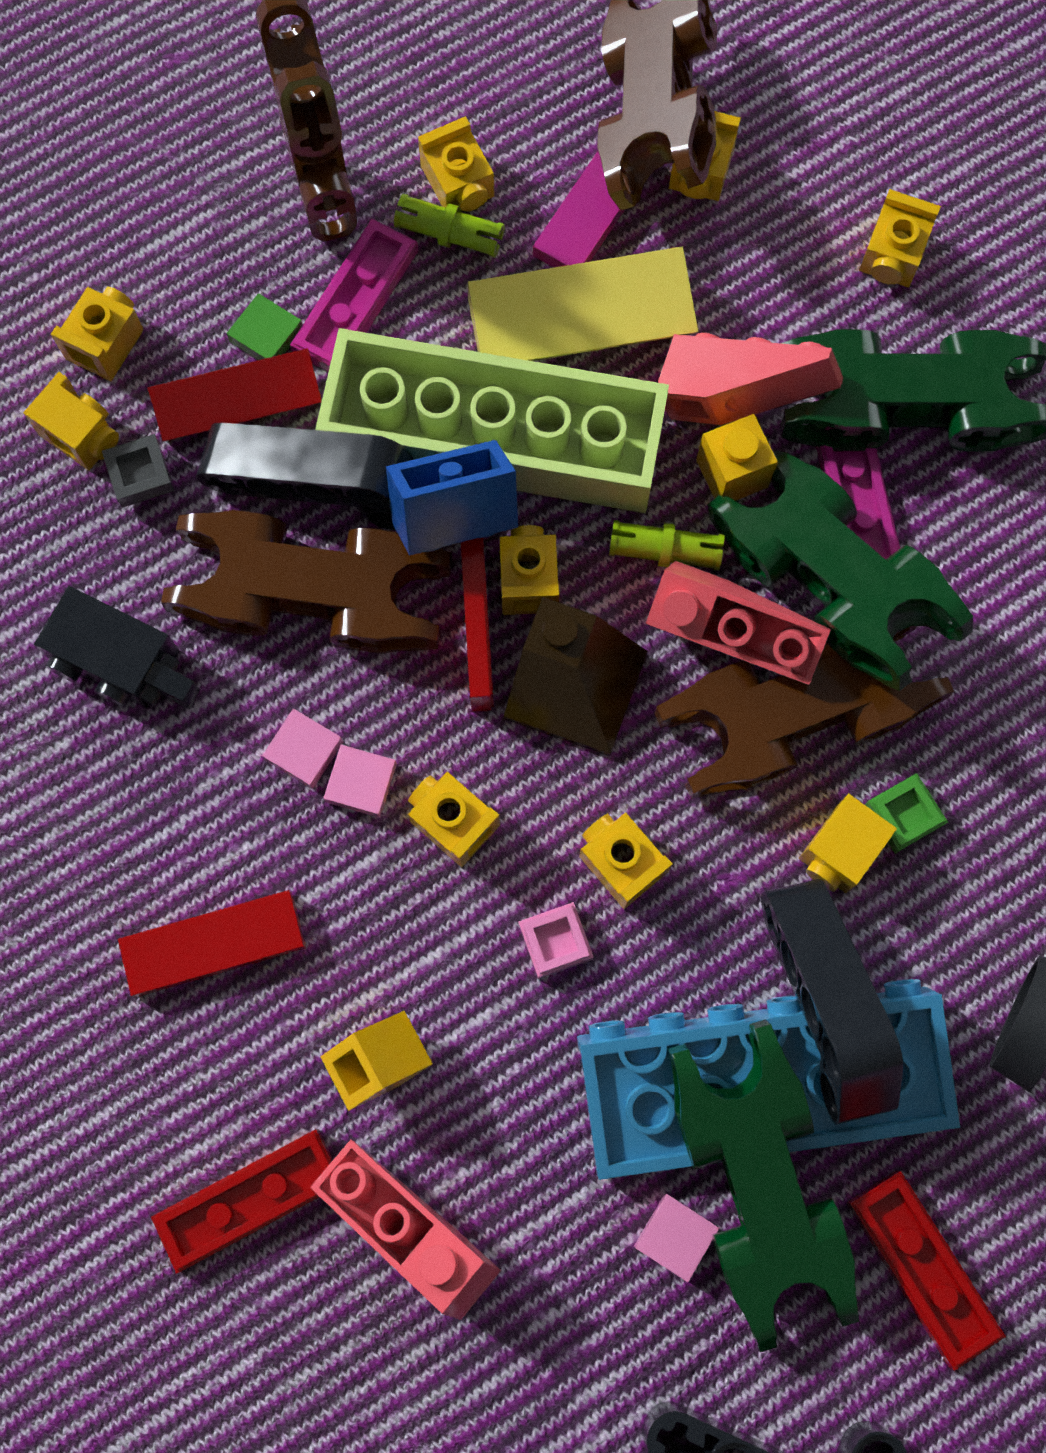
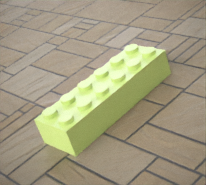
M339 328L315 430L383 436L401 444L413 459L496 440L516 470L517 491L646 513L669 385Z

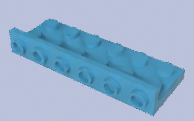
M918 979L896 980L884 984L885 992L877 993L894 1028L903 1058L899 1107L894 1111L835 1125L831 1120L824 1103L819 1076L820 1052L796 996L772 998L766 1001L767 1009L744 1012L742 1004L714 1006L707 1009L708 1017L685 1020L684 1013L681 1012L657 1014L648 1017V1026L625 1029L624 1021H605L590 1025V1034L577 1036V1041L581 1054L598 1180L691 1167L692 1164L674 1110V1083L668 1049L685 1044L687 1049L690 1050L692 1059L697 1064L703 1082L714 1088H732L746 1079L753 1066V1049L749 1037V1024L765 1019L772 1025L785 1057L802 1083L814 1125L813 1134L786 1142L789 1152L960 1128L942 994L928 987H921V981Z

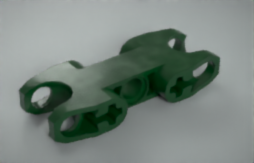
M836 329L820 334L798 337L781 343L799 345L802 342H814L824 347L832 348L843 375L841 388L825 392V399L800 403L784 410V416L780 423L781 437L789 441L816 447L825 445L832 447L833 451H865L866 448L875 449L886 444L890 436L889 427H947L950 446L956 450L967 452H993L1046 439V404L1019 399L1009 390L1006 383L1041 373L1046 362V343L1040 340L997 330H965L945 337L939 346L940 354L882 353L881 338L873 331ZM827 427L836 428V429L825 430V428H827Z
M776 450L774 455L778 463L771 482L775 490L781 495L778 500L765 507L748 508L735 502L728 496L719 495L707 504L710 521L718 532L725 536L724 540L733 551L739 564L760 583L769 587L786 573H790L826 606L815 616L814 622L831 629L826 643L847 663L890 688L901 691L912 682L910 677L912 666L906 659L905 653L894 642V636L910 626H926L950 640L961 642L973 632V615L946 581L939 568L919 551L905 545L890 557L884 559L850 530L847 525L856 519V507L847 492L821 469L809 465L786 452Z
M766 1019L749 1024V1037L753 1049V1066L746 1079L732 1088H714L703 1082L697 1064L692 1059L690 1050L687 1049L685 1044L668 1049L674 1083V1110L693 1169H699L718 1162H722L741 1226L712 1235L725 1282L748 1321L760 1353L777 1348L774 1305L781 1292L796 1283H813L823 1288L827 1300L832 1306L835 1316L839 1318L842 1327L860 1322L855 1288V1261L839 1211L832 1198L805 1206L786 1142L813 1134L814 1125L802 1083L792 1070L777 1040L772 1025Z

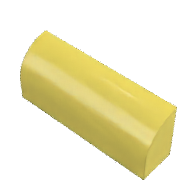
M683 246L468 282V302L477 351L481 353L535 361L673 338L674 334L692 335L698 333Z

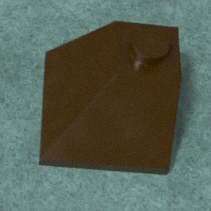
M542 597L522 650L505 709L504 719L610 756L648 651L600 617Z

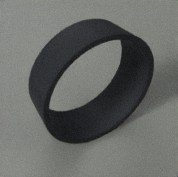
M1039 956L1024 980L1002 1028L990 1061L991 1068L1028 1092L1034 1088L1046 1068V957Z

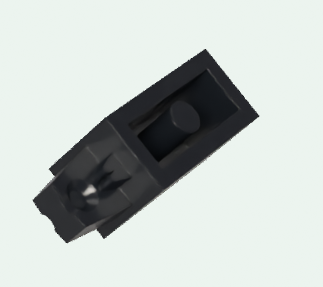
M71 586L67 587L34 642V645L49 659L45 665L47 669L73 683H76L78 678L82 676L98 684L94 690L98 695L123 708L126 707L130 700L147 709L149 704L155 706L159 698L163 697L190 709L200 692V688L197 687L194 681L175 672L180 664L179 660L176 659L180 650L168 634Z

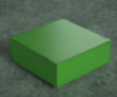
M258 293L226 334L230 343L255 359L261 360L285 354L303 324L301 319Z
M917 773L865 804L897 828L888 841L895 854L948 823Z

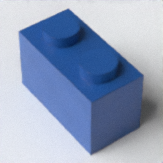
M496 440L386 466L392 524L409 556L421 552L435 551L448 545L476 538H485L495 533L518 528L516 470Z

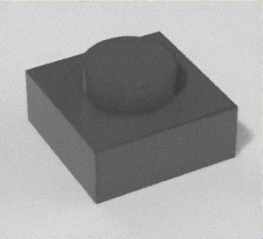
M155 434L102 451L116 499L122 508L175 491L160 443Z

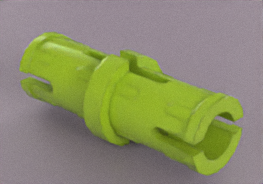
M405 193L400 196L397 205L402 207L403 211L417 214V216L396 210L394 215L395 228H403L437 238L439 245L448 248L453 243L488 254L490 257L495 258L501 246L497 244L496 240L488 239L481 235L503 240L504 223H496L462 213L460 206L449 203L446 207H442L410 197Z
M614 520L609 556L617 555L658 561V567L664 568L669 567L670 563L678 561L686 565L712 568L719 571L723 550L721 549L724 546L725 536L722 534L711 535L675 530V524L664 522L663 528Z

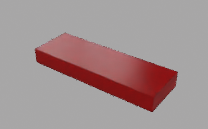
M308 348L147 387L162 441L208 431L214 423L236 424L322 402Z
M476 538L461 542L469 691L472 712L491 711V707H494L483 538Z
M290 890L118 939L130 995L135 998L306 949L294 898Z
M319 1129L309 1132L151 1216L176 1274L320 1198L310 1187L333 1161V1158Z
M894 1171L846 1202L950 1369L957 1370L1006 1337L901 1171Z

